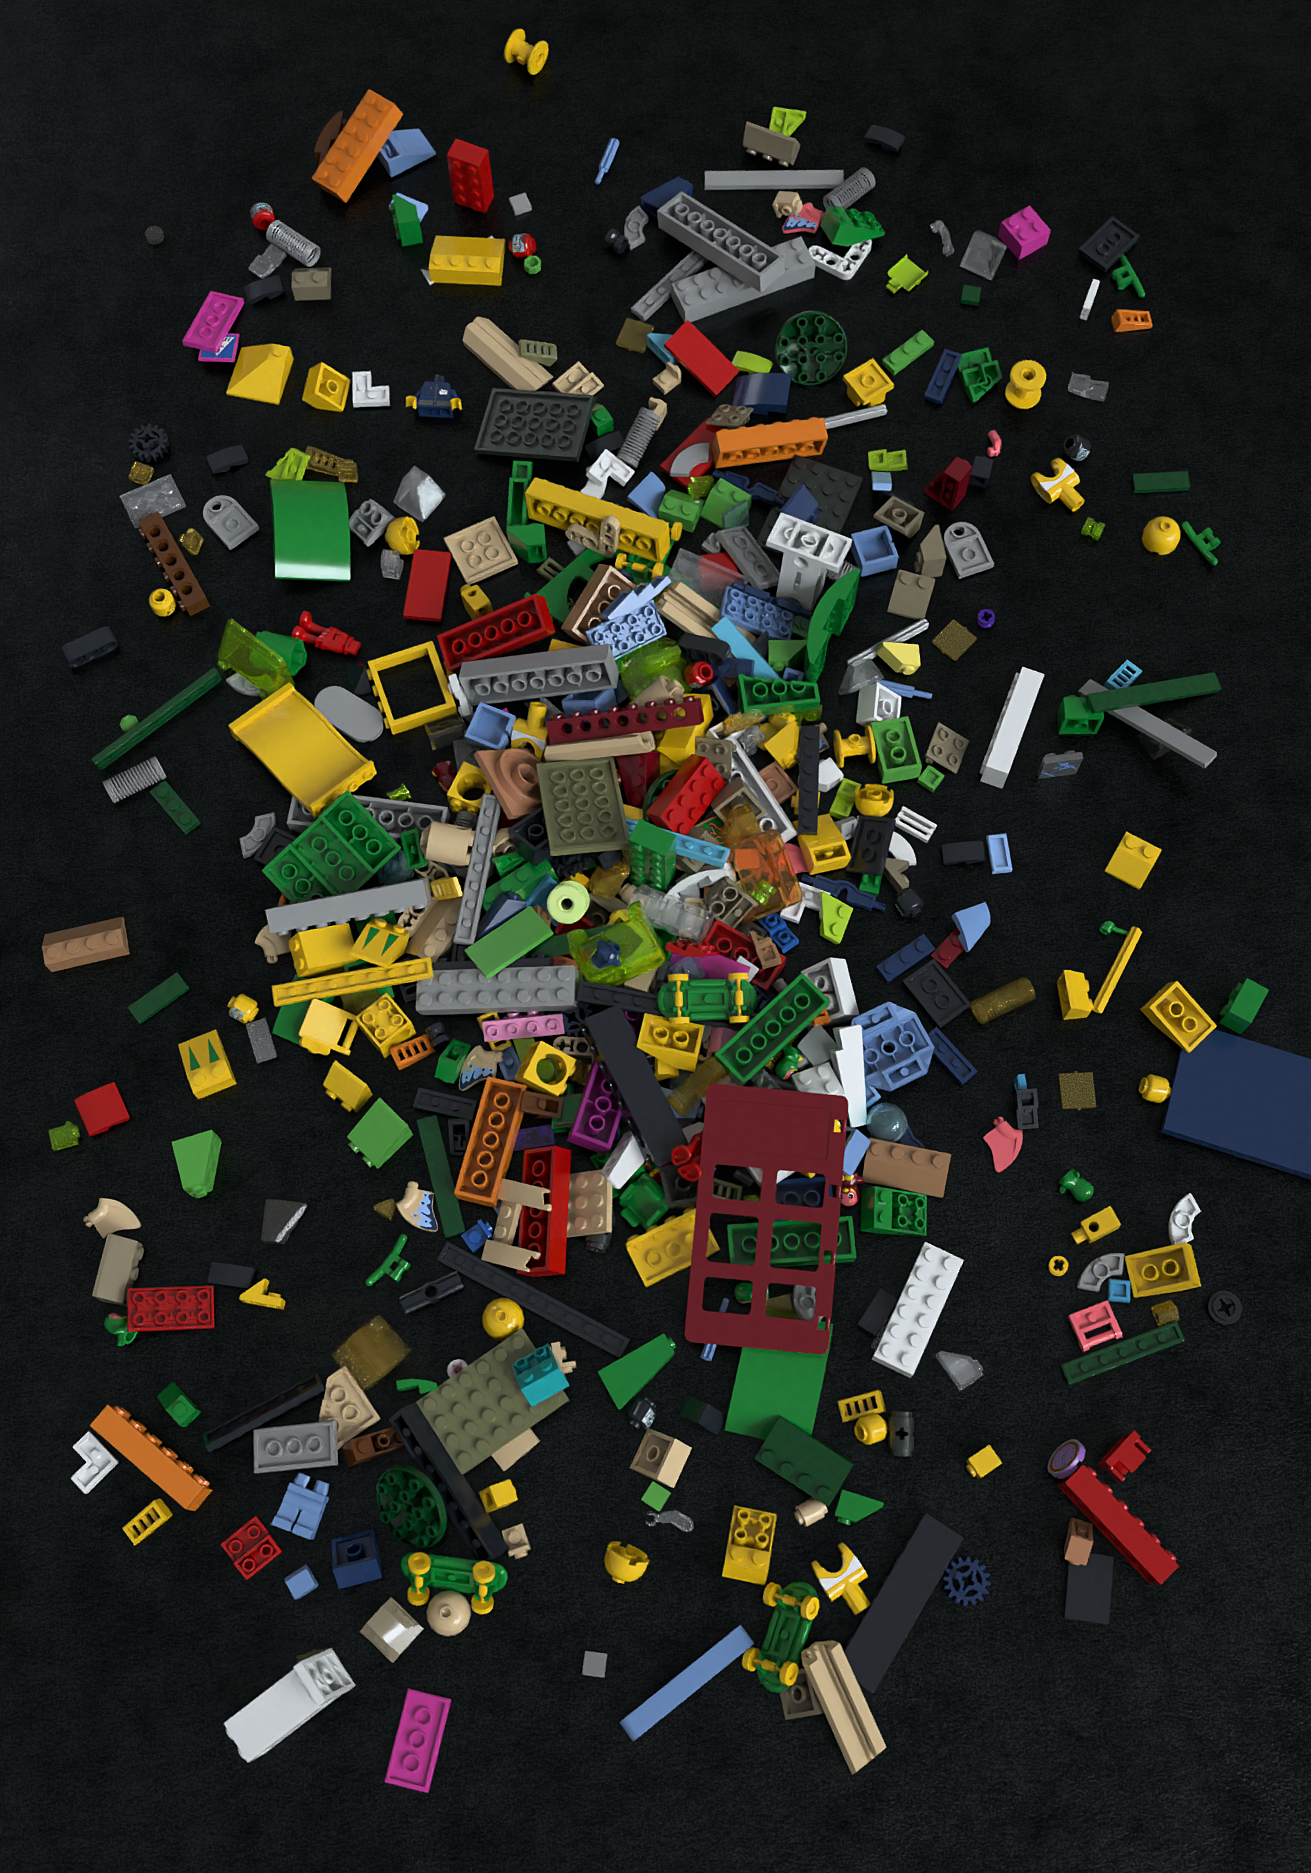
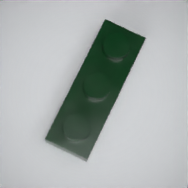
M165 780L149 791L185 835L201 824Z

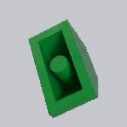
M595 403L588 426L598 439L613 432V419L603 405Z
M453 1039L439 1057L435 1077L444 1082L454 1084L461 1073L472 1045Z
M174 1382L157 1396L165 1410L182 1427H187L201 1413Z
M841 1490L834 1517L838 1518L837 1522L850 1525L851 1522L855 1523L882 1508L884 1503Z

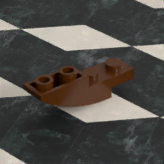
M339 111L331 118L318 138L314 151L316 161L319 164L318 167L347 124L343 111Z

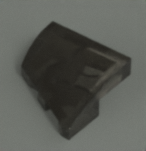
M266 1199L261 1241L264 1243L285 1244L290 1237V1232L297 1226L299 1218L307 1210L308 1204Z

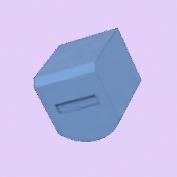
M307 1565L302 1566L284 1578L294 1599H300L318 1587V1582Z

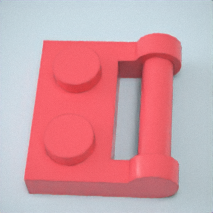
M1108 1300L1068 1316L1083 1352L1096 1344L1112 1338L1118 1339L1122 1337V1332ZM1106 1324L1110 1325L1111 1330L1088 1339L1084 1335V1333Z

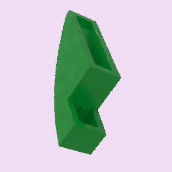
M513 461L512 477L509 479L507 527L516 524L527 525L528 510L525 492L532 483V462Z

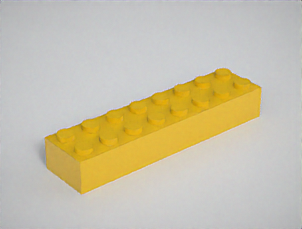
M536 477L525 492L528 516L533 520L565 531L570 524L576 523L600 534L601 523L607 515H611L620 522L617 549L658 563L662 562L670 549L669 523L664 520L638 513L629 508H624Z

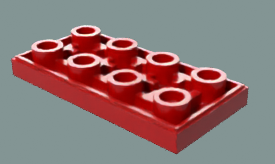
M689 320L663 345L714 397L739 372Z
M709 418L660 465V469L670 476L672 464L683 450L695 444L709 443L708 462L696 465L690 471L689 477L670 476L687 490L714 464L711 448L716 432L722 428L718 425L706 424Z
M414 549L403 614L404 618L441 622L452 558L451 553Z
M214 1286L127 1289V1332L214 1329Z

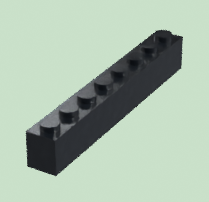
M415 1402L401 1408L389 1421L420 1471L437 1488L448 1516L477 1561L492 1562L509 1549V1546L488 1513H486L464 1475L458 1470L418 1404Z

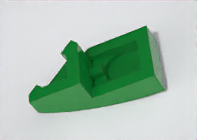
M406 1379L396 1381L397 1389L400 1392L419 1388L420 1394L425 1395L428 1394L427 1392L438 1390L437 1383L427 1380Z

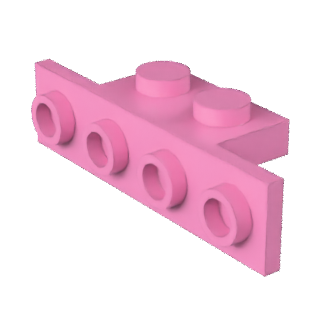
M544 1011L521 1014L519 1012H508L501 1020L482 1022L485 1042L565 1034L562 1013L545 1015Z

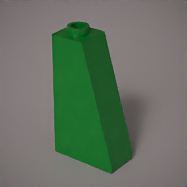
M662 1334L598 1371L618 1411L624 1409L675 1355L673 1349L676 1346L670 1336L666 1338L665 1334Z

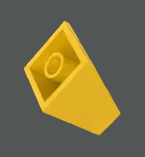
M349 923L301 931L288 940L298 977L339 974L345 971L343 965L359 960V958L349 955L354 945Z

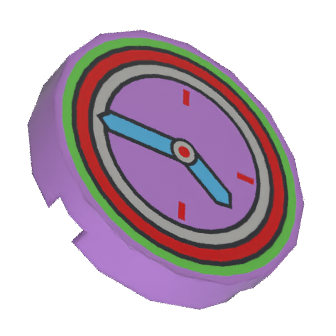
M1076 1439L1064 1442L1052 1454L1048 1463V1472L1058 1479L1070 1476L1077 1470L1078 1466L1076 1464L1079 1460L1083 1461L1085 1447Z

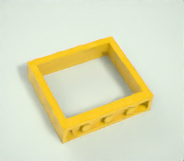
M433 641L368 661L370 669L366 671L369 680H374L375 685L372 688L375 697L379 696L381 700L377 702L381 713L385 712L386 718H383L387 729H391L393 735L458 714ZM429 655L446 703L394 720L377 671Z

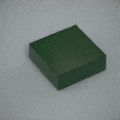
M964 285L961 303L978 306L981 287Z

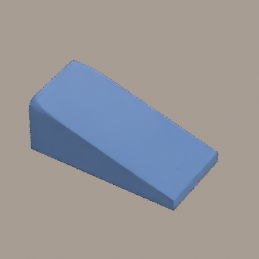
M512 1045L500 1051L504 1055L502 1056L504 1060L498 1062L505 1081L521 1084L513 1080L521 1064Z

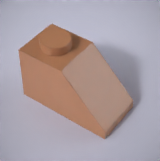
M1071 1517L1064 1548V1559L1074 1565L1082 1564L1086 1566L1093 1544L1092 1523Z

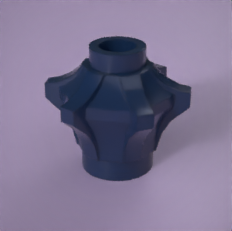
M600 939L597 942V950L591 957L593 964L598 968L609 965L619 966L621 964L619 960L621 948L616 942L611 940L605 942Z

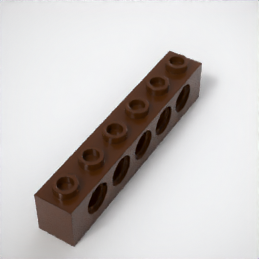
M156 512L140 520L141 528L138 530L143 539H148L149 543L146 544L151 554L156 553L157 557L154 559L159 568H164L165 571L162 573L166 581H171L173 584L170 588L175 597L179 595L181 600L178 603L182 610H187L189 615L192 616L210 607L205 594L160 513Z

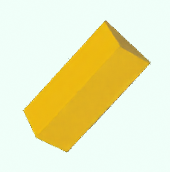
M684 693V697L694 696V698H701L704 722L701 725L665 729L657 750L681 767L691 754H695V737H705L714 716L710 694ZM683 708L678 712L680 716H685Z

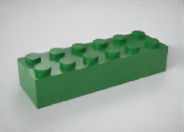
M639 819L628 839L630 881L638 888L642 889L644 887L650 890V893L657 897H665L669 886L676 879V835Z
M801 973L714 1055L712 1060L737 1086H744L830 1004V1001Z
M852 1216L839 1217L836 1263L854 1262L856 1259ZM794 1220L774 1221L770 1266L773 1268L818 1264L821 1225L815 1222ZM758 1223L727 1225L729 1264L751 1266L755 1263ZM824 1250L823 1263H830L831 1251Z

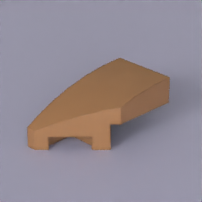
M750 931V936L762 969L782 964L776 945L772 943V938H765L757 935L754 931Z

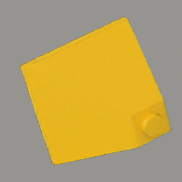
M277 344L242 347L226 392L227 395L279 405L293 363L290 347Z

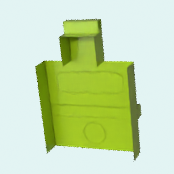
M906 255L888 271V275L892 279L886 285V288L893 294L901 287L910 291L916 284H920V281L928 275V271L925 273L911 262Z

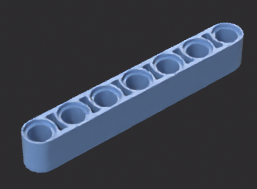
M739 1625L619 1723L632 1741L636 1740L751 1647L754 1642L743 1627Z

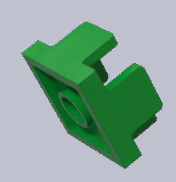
M646 1172L636 1182L630 1184L619 1197L621 1199L619 1203L625 1208L620 1214L633 1227L642 1225L645 1229H648L661 1219L674 1204L675 1200Z

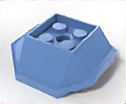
M887 1002L853 1018L851 1026L861 1025L865 1085L892 1091L927 1074L935 1047L915 1012ZM890 1046L893 1048V1052L887 1053L883 1047Z

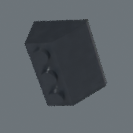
M540 807L508 829V833L520 855L534 867L550 857L543 808Z

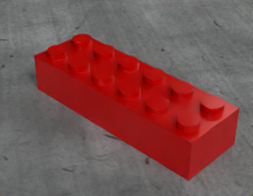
M533 594L437 635L447 670L453 673H460L462 662L497 658L552 635L556 631L545 597Z
M558 1146L524 1150L522 1183L549 1189V1193H543L544 1205L550 1204L552 1210L550 1212L522 1205L518 1247L541 1254L538 1259L531 1256L525 1266L530 1269L529 1272L517 1269V1274L531 1277L565 1274L571 1150Z
M1078 1466L1074 1473L1064 1478L1057 1486L1150 1585H1161L1179 1567L1175 1562L1177 1560L1176 1557L1169 1550H1163L1159 1545V1539L1153 1533H1147L1143 1528V1522L1138 1517L1130 1515L1127 1511L1129 1509L1122 1500H1116L1113 1497L1111 1488L1103 1482L1101 1484L1097 1480V1474L1091 1467Z

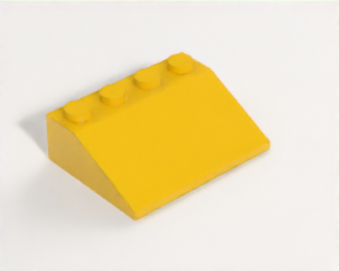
M436 236L429 262L431 282L501 286L505 239Z

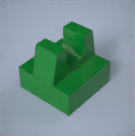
M862 874L859 890L878 896L882 877Z

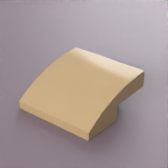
M578 361L552 384V387L558 393L594 395L604 385L593 372L589 373Z
M529 1428L492 1454V1457L503 1471H506L540 1440Z

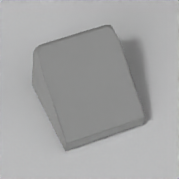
M585 1651L582 1675L604 1677L607 1654Z

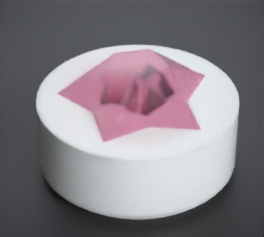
M460 1359L453 1360L447 1369L449 1377H453L468 1366L466 1362Z

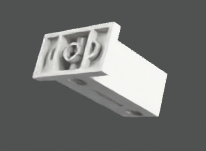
M781 512L766 542V546L784 552L776 598H783L811 612L823 589L827 569L838 573L853 539Z
M330 1648L295 1665L294 1670L224 1723L226 1732L237 1744L240 1756L246 1759L247 1762H250L265 1754L332 1701L356 1685L333 1649Z

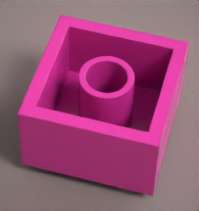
M1028 206L1002 221L998 236L1020 260L1046 245L1051 230L1036 212Z

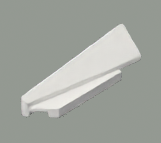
M861 1025L833 1028L838 1048L829 1051L834 1073L849 1102L848 1118L850 1127L867 1124L862 1027Z
M631 1130L624 1133L601 1171L616 1189H620L645 1161Z

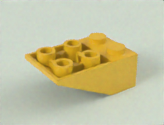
M829 814L818 816L817 835H796L809 875L844 868L851 859L846 841ZM793 821L792 824L798 832V821Z
M734 1505L722 1572L723 1577L765 1585L777 1514Z

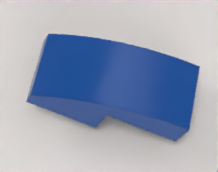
M775 910L758 920L763 930L772 938V941L783 954L799 943L798 938L786 926V922Z

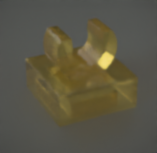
M345 459L344 462H338L339 482H358L357 464L349 459Z
M136 461L128 477L131 481L147 486L154 473V469Z
M188 528L186 534H181L178 539L194 555L198 554L204 540L195 529Z
M576 1060L574 1064L576 1069L572 1076H568L567 1079L585 1085L591 1065L581 1060Z

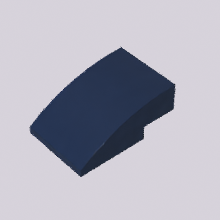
M758 373L737 377L732 406L753 408L751 413L768 415V411L786 413L791 374Z

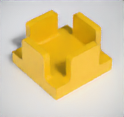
M874 359L867 361L843 376V381L848 386L847 395L856 407L860 403L863 406L868 404V407L877 406L885 400L886 392L893 389L894 386Z

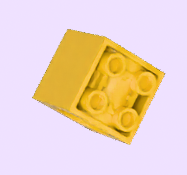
M463 762L447 793L450 809H452L453 813L458 815L460 811H466L475 816L479 814L483 796L474 801L463 799V794L469 789L479 788L484 790L485 794L495 795L481 768Z
M387 993L355 1017L360 1029L384 1058L391 1054L390 1049L405 1043L416 1034L412 1022Z
M538 1041L530 1045L513 1080L527 1085L528 1088L540 1094L557 1097L559 1094L562 1095L567 1087L565 1082L568 1076L571 1077L576 1069L574 1065L576 1059L543 1041ZM547 1057L555 1064L557 1076L554 1081L545 1084L539 1079L536 1066L539 1060Z

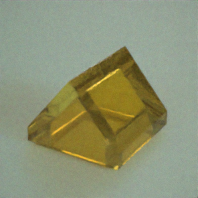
M389 1199L373 1207L378 1214L391 1221L396 1204L393 1199Z
M1171 1300L1151 1307L1159 1327L1179 1320L1178 1308Z

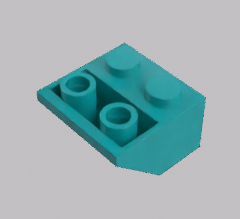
M549 1344L537 1348L534 1352L511 1364L520 1389L531 1407L570 1386Z

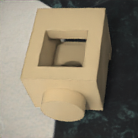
M779 191L772 204L777 217H781V215L797 216L802 209V201L796 192Z

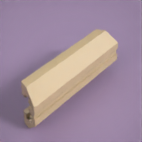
M477 317L466 326L463 337L465 347L513 390L537 391L538 388L547 384L553 378L537 362L520 357L519 346L489 319Z
M676 582L663 591L661 597L655 603L656 610L687 633L719 639L711 630L721 620L718 619L719 609L682 582ZM736 626L751 644L757 639L749 631ZM731 652L727 656V658H736Z
M651 731L552 744L546 747L544 755L546 763L646 753L651 752L656 747L654 737Z
M833 1640L815 1642L808 1649L801 1652L802 1663L853 1775L886 1748V1745L840 1643Z

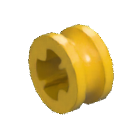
M1055 1256L1049 1262V1270L1055 1276L1064 1275L1068 1269V1262L1062 1256ZM1054 1261H1058V1263L1061 1261L1063 1263L1062 1271L1053 1268L1055 1266Z

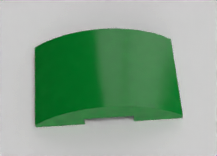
M270 479L275 579L350 581V529L344 483Z
M856 568L841 577L827 590L818 603L808 631L803 672H805L803 682H817L824 668L828 641L832 633L840 635L854 607L861 569Z
M346 790L314 823L261 871L291 903L360 890L402 847L361 803Z
M766 1308L765 1313L768 1317L800 1320L797 1315ZM820 1321L818 1329L825 1330V1322ZM830 1324L829 1347L831 1342L833 1324ZM742 1347L724 1431L766 1440L776 1422L782 1416L809 1435H812L829 1348L826 1353L820 1355Z

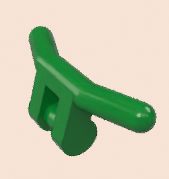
M1122 255L1119 261L1123 267L1114 270L1111 276L1113 280L1117 281L1116 285L1119 290L1133 284L1138 296L1143 298L1145 291L1125 255Z
M1187 521L1183 522L1182 528L1196 548L1212 565H1216L1218 560L1210 550L1216 548L1221 543L1220 540L1212 535L1213 531L1210 528L1196 535Z
M405 1234L399 1236L387 1258L365 1280L367 1286L373 1285L385 1273L396 1282H399L404 1270L409 1269L411 1265L399 1257L407 1241ZM394 1262H396L398 1266L393 1271L392 1269H390V1267Z

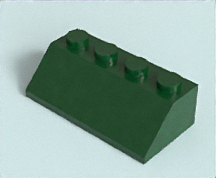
M782 1416L776 1422L755 1457L757 1461L827 1507H829L854 1465L853 1462Z

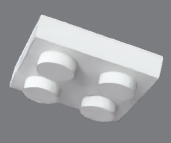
M829 1062L791 1075V1080L799 1092L841 1095L845 1097V1092Z

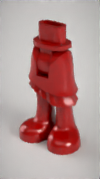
M305 610L301 614L299 626H295L291 636L302 639L303 642L315 644V647L321 648V650H330L337 653L344 652L345 655L348 653L356 655L361 645V642L355 641L354 637L349 636L336 627L333 628L331 626L327 628L312 622L311 613ZM308 632H312V633L318 634V635H320V636L318 637V636H315V635L310 634V633H308Z
M703 1130L694 1134L687 1146L678 1145L671 1153V1159L675 1165L683 1164L679 1167L678 1173L689 1181H696L702 1175L700 1159Z

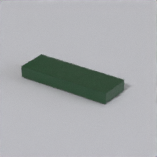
M1188 471L1132 475L1134 493L1189 491L1190 489Z
M175 973L127 1008L138 1023L142 1024L188 991L189 987L180 975Z

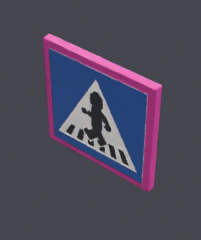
M227 333L217 353L200 349L198 360L234 362L240 335Z

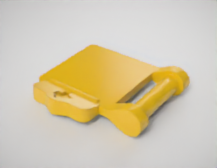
M312 999L298 1033L301 1037L299 1041L300 1046L313 1054L328 1055L332 1049L349 1056L351 1052L349 1049L359 1026L355 1020L356 1015L318 999ZM349 1019L352 1022L341 1047L337 1043L345 1023Z

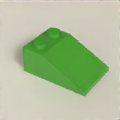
M909 717L871 723L875 741L877 767L882 784L920 777L922 765Z

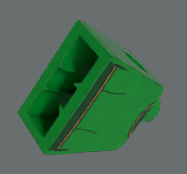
M567 1084L562 1096H557L563 1098L561 1118L552 1119L553 1133L570 1131L582 1095L581 1093L574 1094L573 1084Z

